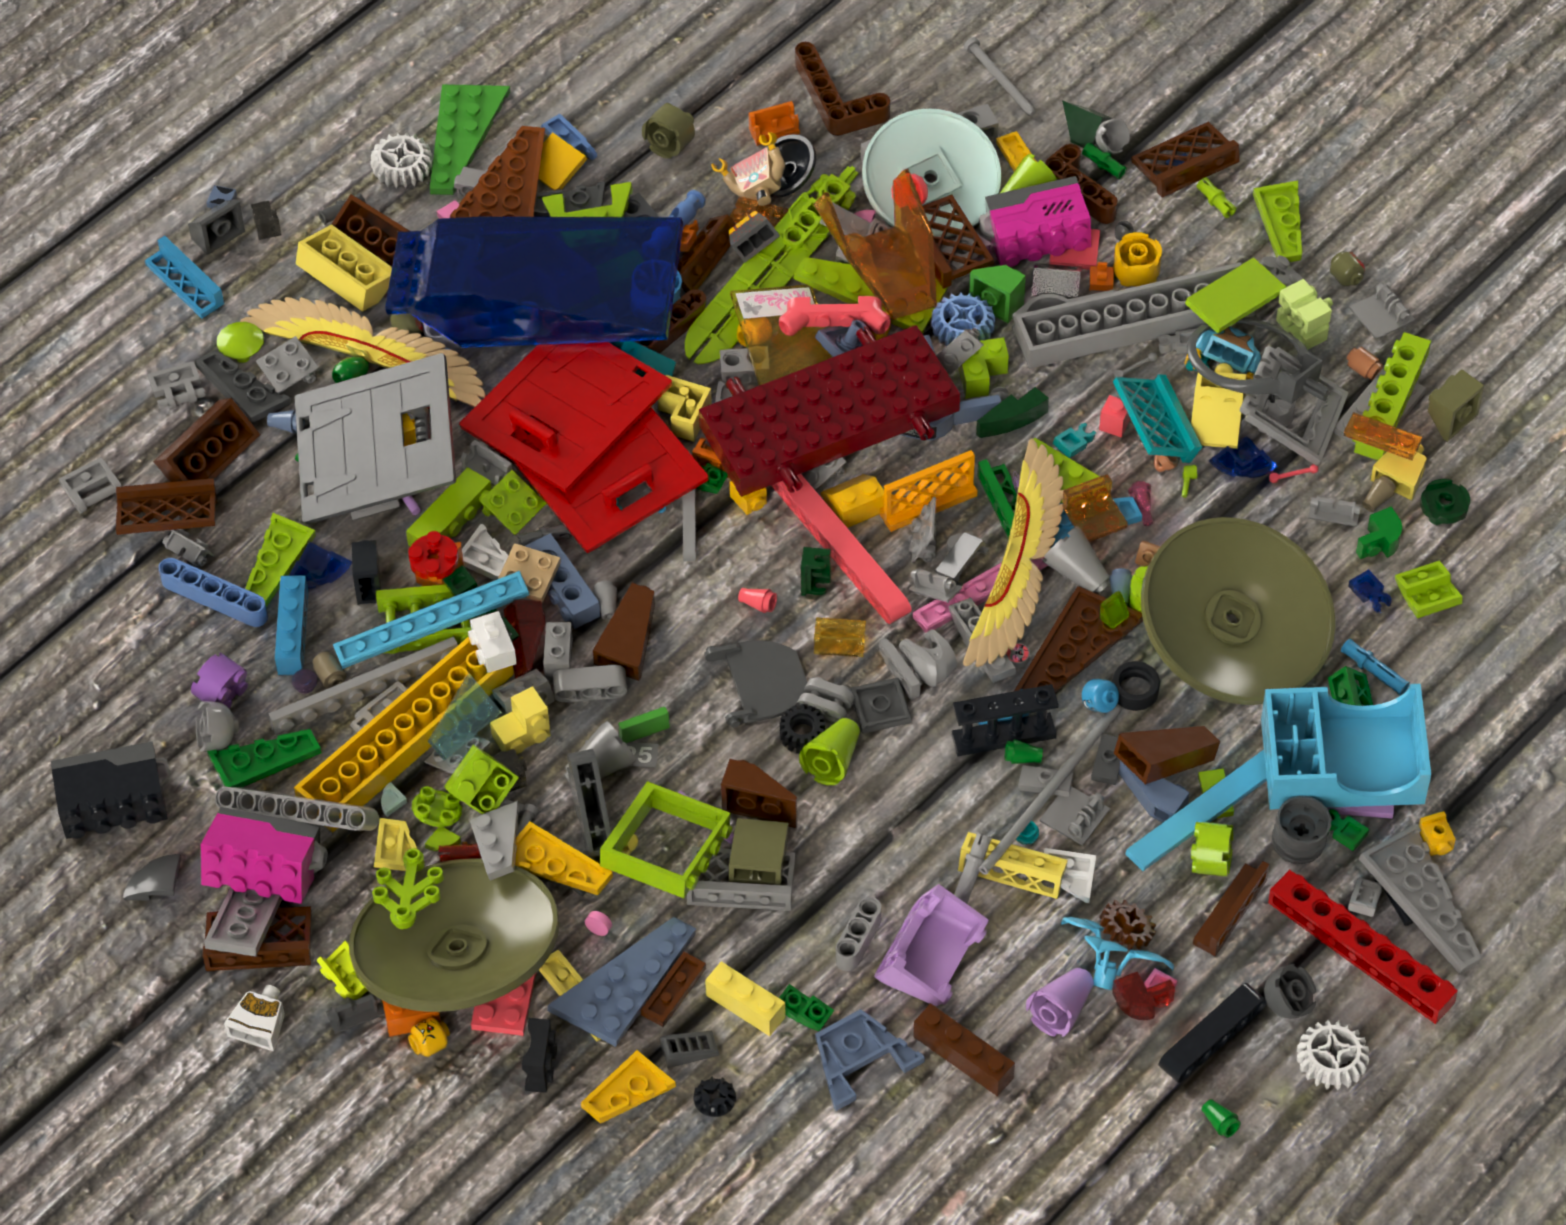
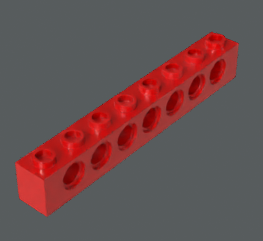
M1289 869L1270 889L1268 899L1270 905L1434 1024H1437L1455 1004L1458 990L1455 989L1451 982L1441 979L1429 966L1422 965L1416 961L1408 951L1400 949L1391 943L1387 936L1379 934L1366 921L1352 915L1344 905L1334 902L1323 890L1316 889L1309 884L1302 875L1296 874ZM1317 913H1324V914H1326V915H1325V916H1321V915H1319V914H1317ZM1338 928H1345L1347 931H1342ZM1359 943H1365L1368 946H1362ZM1380 958H1386L1389 961H1383ZM1402 973L1409 974L1410 976H1403ZM1423 989H1429L1432 992H1426Z

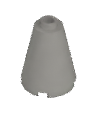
M1076 526L1068 532L1069 538L1067 536L1064 539L1061 538L1045 554L1042 561L1078 586L1093 593L1097 592L1100 595L1110 585L1107 582L1110 577L1083 531Z
M608 721L601 724L579 750H594L600 778L624 769L636 762V758L629 747L621 740L618 732ZM567 771V772L564 774V776H565V778L567 779V781L570 783V781H569V776H568V771Z

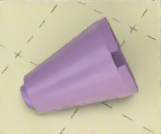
M1074 968L1033 992L1026 1000V1010L1030 1009L1033 1015L1031 1018L1033 1024L1049 1036L1055 1037L1057 1034H1062L1061 1037L1066 1036L1073 1028L1093 988L1094 982L1091 974L1085 969Z

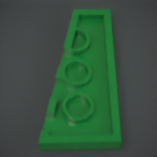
M311 729L278 735L277 739L264 741V739L254 740V744L244 746L235 744L228 746L229 749L207 751L208 757L224 787L240 788L322 753L321 747Z

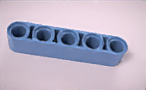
M166 558L160 562V578L162 585L166 589L253 627H260L267 622L268 614L265 600L260 595L175 558Z

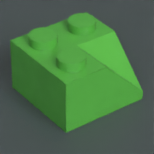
M1007 265L974 269L970 272L969 293L971 292L972 297L979 295L981 301L987 300L988 306H992L994 316L1009 323L1013 319V313L1024 305L1026 275Z

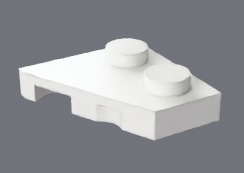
M483 524L479 525L462 549L464 567L493 580L498 579L508 558V554L500 549V544L495 538L492 539Z
M1045 848V854L1068 860L1067 868L1061 881V888L1085 903H1089L1096 855Z

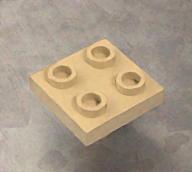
M514 543L498 579L520 571L529 591V596L524 598L543 603L560 566L561 559L560 557Z

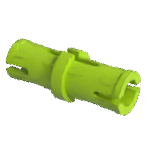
M1207 177L1203 178V180L1201 179L1196 187L1206 196L1208 203L1211 206H1215L1225 218L1230 217L1227 213L1233 216L1237 208L1225 197V193L1221 189H1217Z

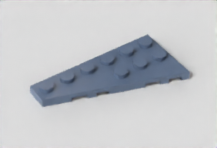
M675 917L671 918L548 1004L547 1011L616 1047L640 1014L643 1006L696 934V928Z

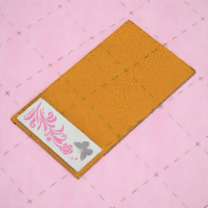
M796 285L730 292L759 386L832 358V355L815 338L818 330L826 329V327H803L794 336L784 334L779 327V317L787 312V302L790 299L810 297L811 304H818L813 287L809 285Z

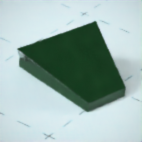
M1062 100L1070 142L1082 148L1090 142L1095 145V136L1099 125L1112 118L1093 109Z

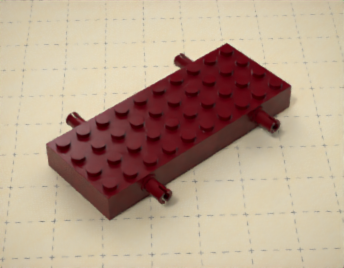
M865 326L864 330L866 333H864L862 328L856 332V337L863 346L747 391L739 377H734L735 384L732 378H730L726 382V387L732 396L700 408L699 426L739 495L742 497L781 481H784L790 493H794L795 490L792 486L795 487L796 491L800 490L803 486L797 476L798 474L913 429L917 431L922 441H926L924 434H926L928 439L933 437L935 432L929 423L960 411V392L918 326H912L879 340H876L870 328Z

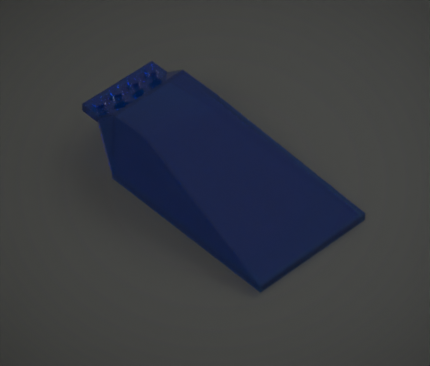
M463 217L437 219L421 231L398 232L385 311L387 315L411 314L458 344L460 348L668 340L683 221L681 217Z

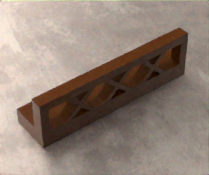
M728 214L710 218L697 235L690 250L684 252L674 265L681 275V288L685 293L690 290L699 289L731 246L729 230L736 224Z
M1262 861L1258 869L1246 863L1244 864L1194 937L1193 945L1216 957L1266 883L1270 864Z

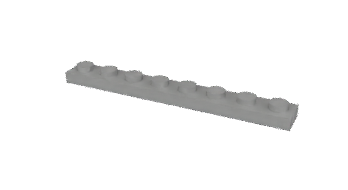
M451 637L268 713L271 728L275 735L287 732L297 725L311 722L319 716L335 712L350 703L359 702L374 693H381L397 681L405 683L410 678L426 674L456 648L458 644L455 638Z

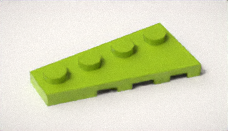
M272 513L269 529L266 530L264 535V543L262 548L259 549L256 565L252 568L245 588L263 597L266 607L280 588V577L288 576L316 537L314 529L275 513Z

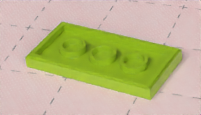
M1253 257L1188 297L1185 304L1215 332L1220 333L1278 297L1280 290L1286 288V286Z

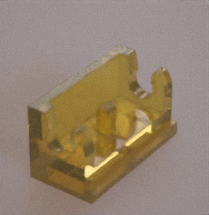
M816 617L814 654L864 657L866 621Z

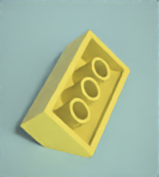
M329 225L298 242L296 265L362 312L379 303L398 276L397 270L333 225Z

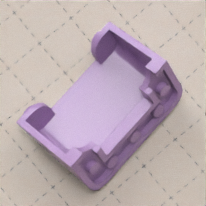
M938 884L923 894L913 905L874 977L885 985L929 1004L931 1003L936 1007L941 1004L945 1005L953 994L950 991L952 985L949 981L968 947L974 942L979 943L986 935L987 930L984 928L989 920Z

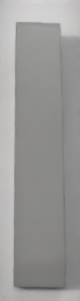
M221 787L215 795V802L219 808L224 807L298 822L358 831H372L379 823L377 811L370 807L240 787Z

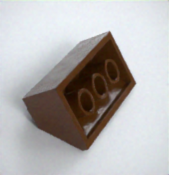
M232 398L218 400L153 462L170 482L215 479L261 434Z

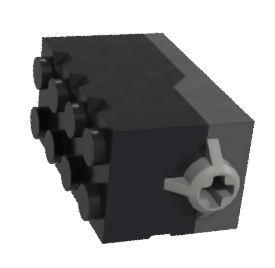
M153 741L50 761L58 814L66 839H78L83 837L86 832L93 830L99 834L109 832L111 827L118 825L129 829L136 826V823L146 820L150 824H155L168 819L162 785L170 778V770L165 757H156Z

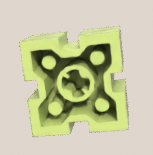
M1304 279L1280 290L1278 303L1282 307L1278 308L1276 321L1286 332H1291L1294 337L1299 339L1306 346L1307 350L1326 341L1332 313V299L1329 297L1324 300L1321 298L1317 299L1315 288Z

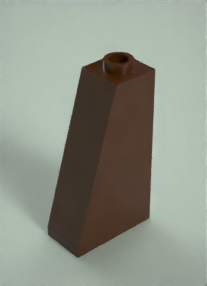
M631 583L593 649L594 665H620L625 668L626 677L637 681L641 679L655 609V594L649 587Z
M1205 726L1125 732L1119 734L1114 754L1144 784H1148L1214 761L1220 740Z

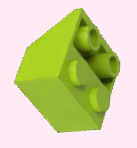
M473 744L444 787L449 793L480 814H485L500 806L519 777Z

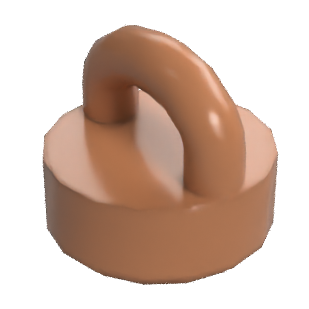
M1155 456L1154 467L1158 472L1170 471L1178 466V457Z

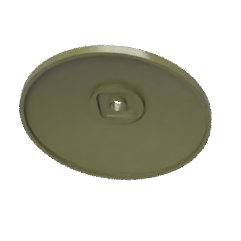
M1227 517L1210 518L1195 522L1169 537L1158 549L1146 569L1141 589V610L1149 639L1158 655L1173 673L1192 688L1207 696L1234 704H1263L1265 689L1303 688L1316 676L1329 656L1335 634V611L1327 583L1312 559L1297 544L1268 526L1246 519ZM1233 614L1238 622L1231 623L1226 615Z
M459 859L432 864L417 872L415 885L428 877L427 871L432 867H440L442 869L444 880L439 884L433 885L439 888L440 900L436 903H431L416 913V920L413 926L408 929L397 928L391 922V912L381 904L375 903L372 897L357 916L350 933L349 954L357 978L370 993L389 1004L401 1008L424 1012H444L466 1009L490 1002L511 992L530 979L552 953L558 937L559 918L554 898L549 889L530 872L515 866L514 872L490 881L482 859ZM405 875L396 880L402 886ZM387 888L389 898L400 905L401 899ZM424 892L413 898L411 904L424 897Z

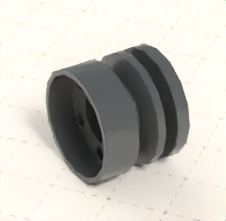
M1296 796L1285 801L1277 812L1272 831V844L1276 853L1282 859L1295 864L1313 862L1321 856L1331 828V816L1328 809L1319 800L1309 796Z

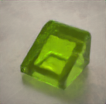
M1119 590L1101 603L1100 619L1110 628L1114 629L1129 617L1128 608Z

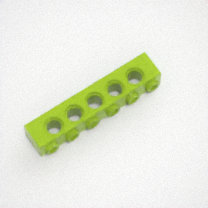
M1404 332L1400 341H1395L1392 349L1394 355L1392 358L1388 357L1384 367L1386 373L1385 375H1380L1377 381L1376 388L1378 391L1377 393L1372 392L1368 406H1370L1369 411L1364 410L1360 421L1362 427L1361 429L1356 428L1352 438V442H1355L1354 453L1375 460H1379L1386 453L1429 356L1431 340Z

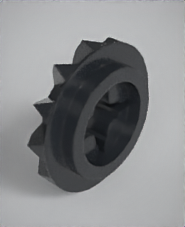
M711 1076L706 1081L701 1080V1083L694 1090L693 1100L696 1108L702 1114L710 1117H719L732 1110L736 1103V1092L732 1083H728L723 1077L715 1079ZM719 1089V1096L721 1098L716 1097L711 1103L709 1093L714 1094Z

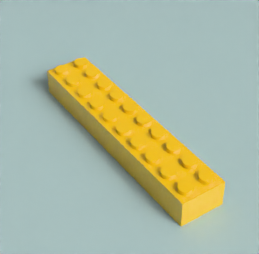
M468 636L294 787L295 796L364 806L384 789L388 783L392 782L493 693V689L501 686L514 675L513 665L487 673L485 665H480L476 656L477 646H472ZM325 826L332 833L338 829L336 827Z

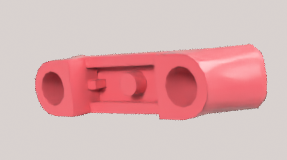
M858 296V304H811L810 297H796L787 302V312L779 317V327L784 334L794 336L803 327H850L852 321L857 319L862 321L875 334L880 335L889 329L891 319L882 310L881 300L874 296Z

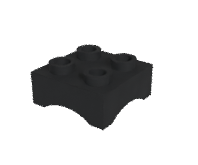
M529 1018L528 1031L531 1036V1044L522 1060V1070L527 1073L525 1091L546 1093L548 1083L553 1082L554 1067L551 1066L552 1059H556L557 1055L556 1031L551 1030V1023L548 1019Z

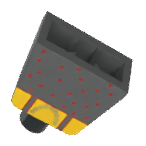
M756 211L741 219L739 223L729 230L730 244L744 263L780 237L769 220Z

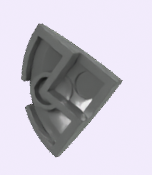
M181 854L156 858L137 871L129 880L123 899L150 901V895L174 896L176 879L179 878Z

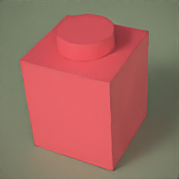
M1109 395L1100 414L1099 430L1122 438L1131 418L1120 398Z

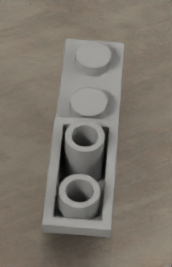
M831 201L826 205L820 220L822 225L838 233L836 239L845 242L847 237L850 236L863 240L869 244V253L907 260L914 244L910 237L874 218L870 223Z
M972 598L949 606L953 621L967 649L970 637L981 615V611ZM1006 654L1003 658H1000L998 655L992 664H989L987 660L983 666L978 667L982 674L987 673L993 683L1016 674L1015 666Z

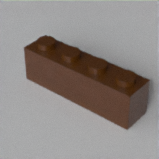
M931 1003L914 1021V1038L997 1097L1014 1079L1015 1062Z

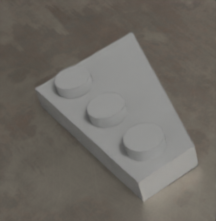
M518 801L470 819L490 881L515 871L517 850L515 842L516 833H518L519 828L517 820L520 814Z

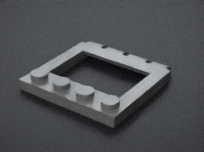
M1267 346L1253 378L1272 377L1275 380L1281 367L1294 374L1297 370H1301L1302 365H1300L1298 359L1281 348L1277 347L1274 349L1271 346ZM1320 374L1318 383L1329 388L1331 393L1326 401L1318 399L1303 438L1263 413L1270 394H1246L1240 407V412L1245 415L1246 421L1317 466L1322 461L1349 393Z

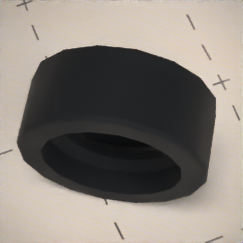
M1132 661L1119 666L1114 672L1112 682L1118 688V705L1133 711L1145 710L1158 699L1160 679L1152 666L1144 662ZM1130 677H1138L1146 680L1151 687L1144 694L1133 695L1121 688V682Z

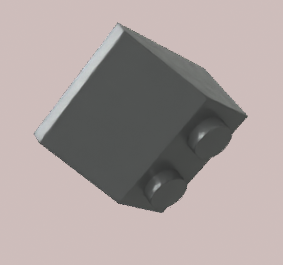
M237 199L226 200L188 224L191 239L207 255L245 232L241 206Z

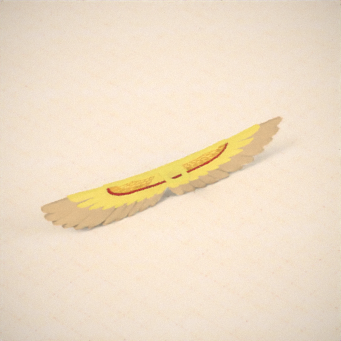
M286 297L284 298L286 302L271 300L272 304H259L260 309L255 308L247 311V314L251 317H245L240 320V322L255 324L265 334L288 339L296 336L302 343L328 348L354 357H363L368 362L386 369L443 353L447 360L449 397L472 407H475L481 401L480 398L486 397L485 391L479 387L483 386V383L476 377L478 375L477 371L469 367L470 362L468 360L458 357V352L444 349L446 348L445 344L435 342L429 337H422L419 333L410 334L409 330H398L397 327L388 328L373 336V329L368 318L365 316L361 318L354 311H352L351 316L346 308L340 307L339 310L332 303L327 305L323 301L315 300L316 304L302 297H300V301Z
M1032 438L1028 442L1021 466L1014 518L1001 567L993 589L970 637V643L963 660L964 666H969L976 661L975 666L980 667L987 660L989 664H992L998 655L1000 658L1005 656L1008 647L1010 650H1013L1018 638L1020 640L1023 638L1025 632L1024 625L1029 627L1036 610L1035 604L1037 605L1039 601L1038 593L1041 592L1040 582L1043 581V575L1031 560L1044 557L1056 540L1053 537L1058 533L1059 527L1057 526H1059L1062 519L1061 514L1064 505L1060 504L1063 499L1064 490H1061L1063 477H1058L1059 466H1054L1053 455L1049 454L1047 457L1046 447L1041 444L1038 449L1037 443Z

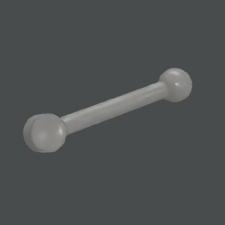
M1152 352L1147 358L1124 370H1116L1114 378L1124 377L1125 374L1147 362L1156 361L1158 358L1157 354Z

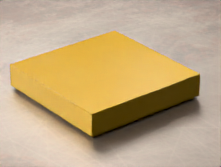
M552 132L543 143L539 180L552 190H562L586 162L587 157Z

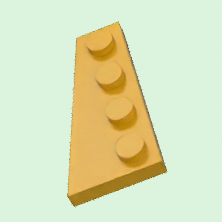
M530 821L516 837L515 866L533 875L595 895H599L613 878L611 870L601 867L598 862Z

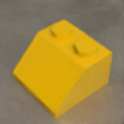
M866 474L820 492L823 500L847 528L879 515L880 508L884 507V490L876 477Z

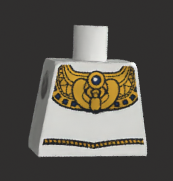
M266 985L261 995L251 991L246 992L224 1023L227 1036L274 1051L284 1019L283 1004L277 1000L280 990L275 986Z

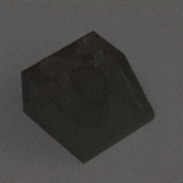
M1035 263L1031 296L1056 294L1067 299L1079 297L1082 267Z

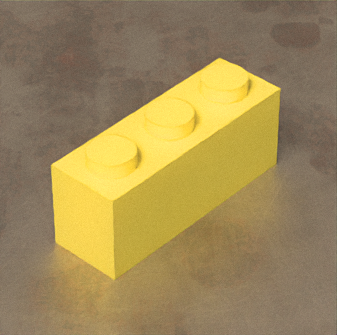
M722 961L705 980L707 997L768 1036H771L786 1018L785 1002Z

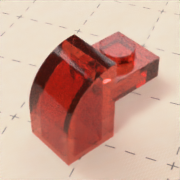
M1137 971L1113 980L1112 994L1120 1009L1127 1016L1137 1020H1151L1155 1017L1156 1007L1163 1008L1174 1001L1175 986L1170 979L1146 988Z

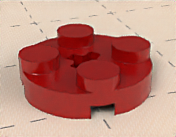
M431 531L427 535L418 538L408 549L410 568L420 578L429 580L428 577H437V580L443 579L452 574L457 568L459 556L456 544L452 539L441 535L438 531ZM431 554H438V559L428 558Z

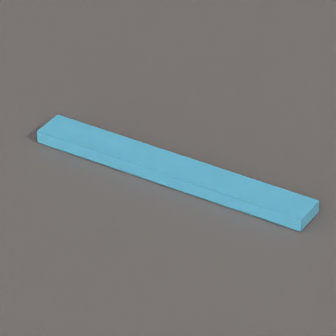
M520 571L337 642L333 644L342 669L529 596V591Z
M1264 750L1126 850L1125 855L1142 871H1145L1194 835L1196 822L1210 823L1265 783L1267 778Z

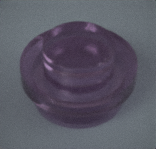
M308 669L299 670L292 677V685L300 693L313 691L317 684L316 674Z

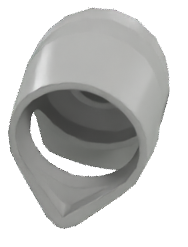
M932 629L925 634V639L929 641L931 649L917 646L907 638L900 642L899 649L906 656L909 664L919 675L920 679L928 686L935 687L937 684L945 681L956 669L957 660L947 640Z

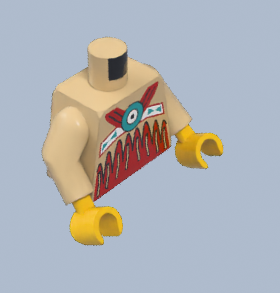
M768 132L769 142H767L764 135L759 137L760 143L768 146V148L766 147L730 167L731 172H728V164L723 159L719 158L722 162L721 169H717L714 163L711 164L714 171L724 176L722 179L734 194L742 199L748 198L752 203L757 202L761 206L768 205L771 202L770 195L781 188L780 179L785 169V162L781 152L775 146L777 136L772 132Z

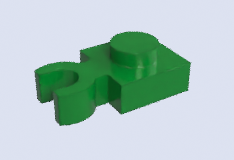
M1330 809L1329 814L1331 819H1333L1330 831H1334L1332 838L1354 851L1366 838L1369 829L1350 816H1347L1344 820L1341 819L1336 810Z

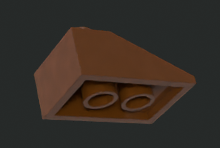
M729 759L721 782L722 810L763 821L788 823V827L797 828V796L755 764H751L746 760Z

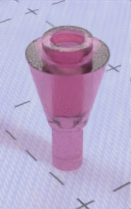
M1145 481L1135 482L1128 489L1130 497L1134 498L1142 514L1143 525L1150 526L1153 524L1150 512L1152 486Z

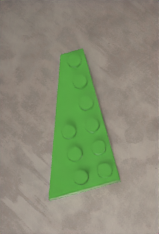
M442 84L430 194L454 195L456 188H454L456 176L460 175L463 166L467 167L473 161L477 148H480L493 125L494 117L497 112H500L504 99L510 94V86Z

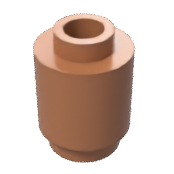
M1362 346L1358 349L1353 348L1347 356V366L1365 379L1373 380L1384 366L1380 363L1379 358Z

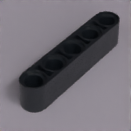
M1243 983L1162 1056L1158 1066L1176 1082H1183L1262 1011L1267 1003L1265 997L1248 983Z

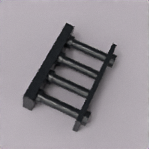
M1053 684L953 702L958 726H962V729L952 730V739L957 757L1002 749L1006 747L1007 741H1013L1014 739L1027 744L1056 739L1057 733L1051 712L1047 713V710L1059 708ZM1037 712V715L1022 717L1023 714ZM1012 717L1011 720L998 722V719ZM987 721V724L973 726L974 723Z

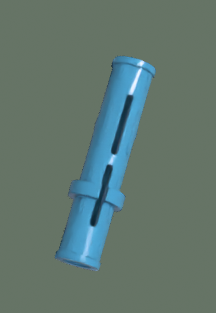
M1348 639L1344 643L1341 652L1353 659L1360 669L1369 671L1400 696L1405 693L1410 685L1409 681H1406L1375 658L1373 652L1370 650L1366 651L1352 639Z

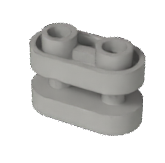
M816 677L808 680L804 688L805 693L800 695L796 706L798 709H800V705H805V709L812 706L813 712L818 709L820 715L824 717V722L833 725L839 719L846 717V710L851 707L855 697L847 686H839L826 681L824 678Z

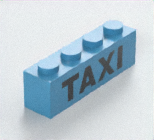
M306 576L280 577L275 662L278 675H303L309 594Z

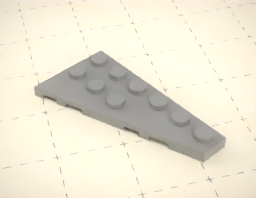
M1418 823L1363 852L1359 860L1459 974H1462L1479 964L1482 957L1470 932L1465 930L1461 922L1462 915L1459 909H1455L1451 901L1453 898L1438 865L1433 863L1429 855L1430 848L1427 842H1423L1419 834L1421 829Z

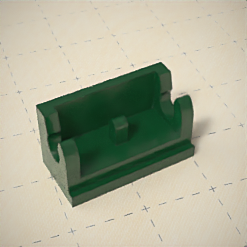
M803 547L801 596H806V594L823 595L826 593V589L817 588L815 585L817 583H830L831 549Z

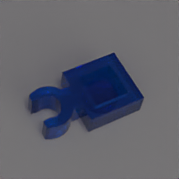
M1369 569L1349 581L1348 587L1363 603L1370 600L1373 610L1377 613L1381 612L1382 607L1379 602H1384L1388 607L1391 606L1392 599L1390 595L1383 592L1384 585Z

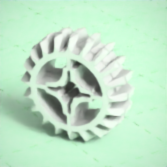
M397 132L396 136L392 137L388 134L387 140L381 139L380 144H375L370 163L375 177H378L380 183L385 182L387 187L394 184L396 189L399 185H403L406 189L407 185L412 184L415 186L416 181L423 182L424 177L429 176V170H432L433 156L429 145L425 143L423 138L418 139L416 134L410 137L407 132L405 135H400Z
M1327 1020L1325 1026L1317 1022L1314 1029L1309 1027L1306 1030V1035L1303 1034L1300 1037V1043L1297 1045V1063L1300 1064L1301 1072H1307V1080L1315 1078L1316 1086L1324 1083L1326 1090L1330 1088V1085H1334L1338 1091L1341 1088V1084L1349 1088L1352 1081L1357 1083L1360 1080V1075L1363 1076L1365 1074L1366 1066L1369 1064V1048L1365 1046V1037L1359 1038V1030L1351 1032L1350 1023L1342 1027L1339 1020L1335 1025H1331L1330 1021ZM1326 1042L1325 1045L1318 1046V1049H1313L1316 1045ZM1348 1061H1353L1348 1066L1340 1068L1342 1064H1348Z

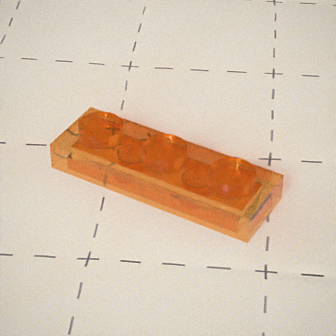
M1354 412L1344 430L1345 437L1413 461L1422 441V437Z

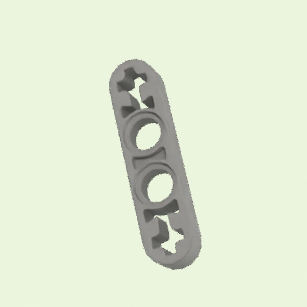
M695 489L683 496V561H696Z

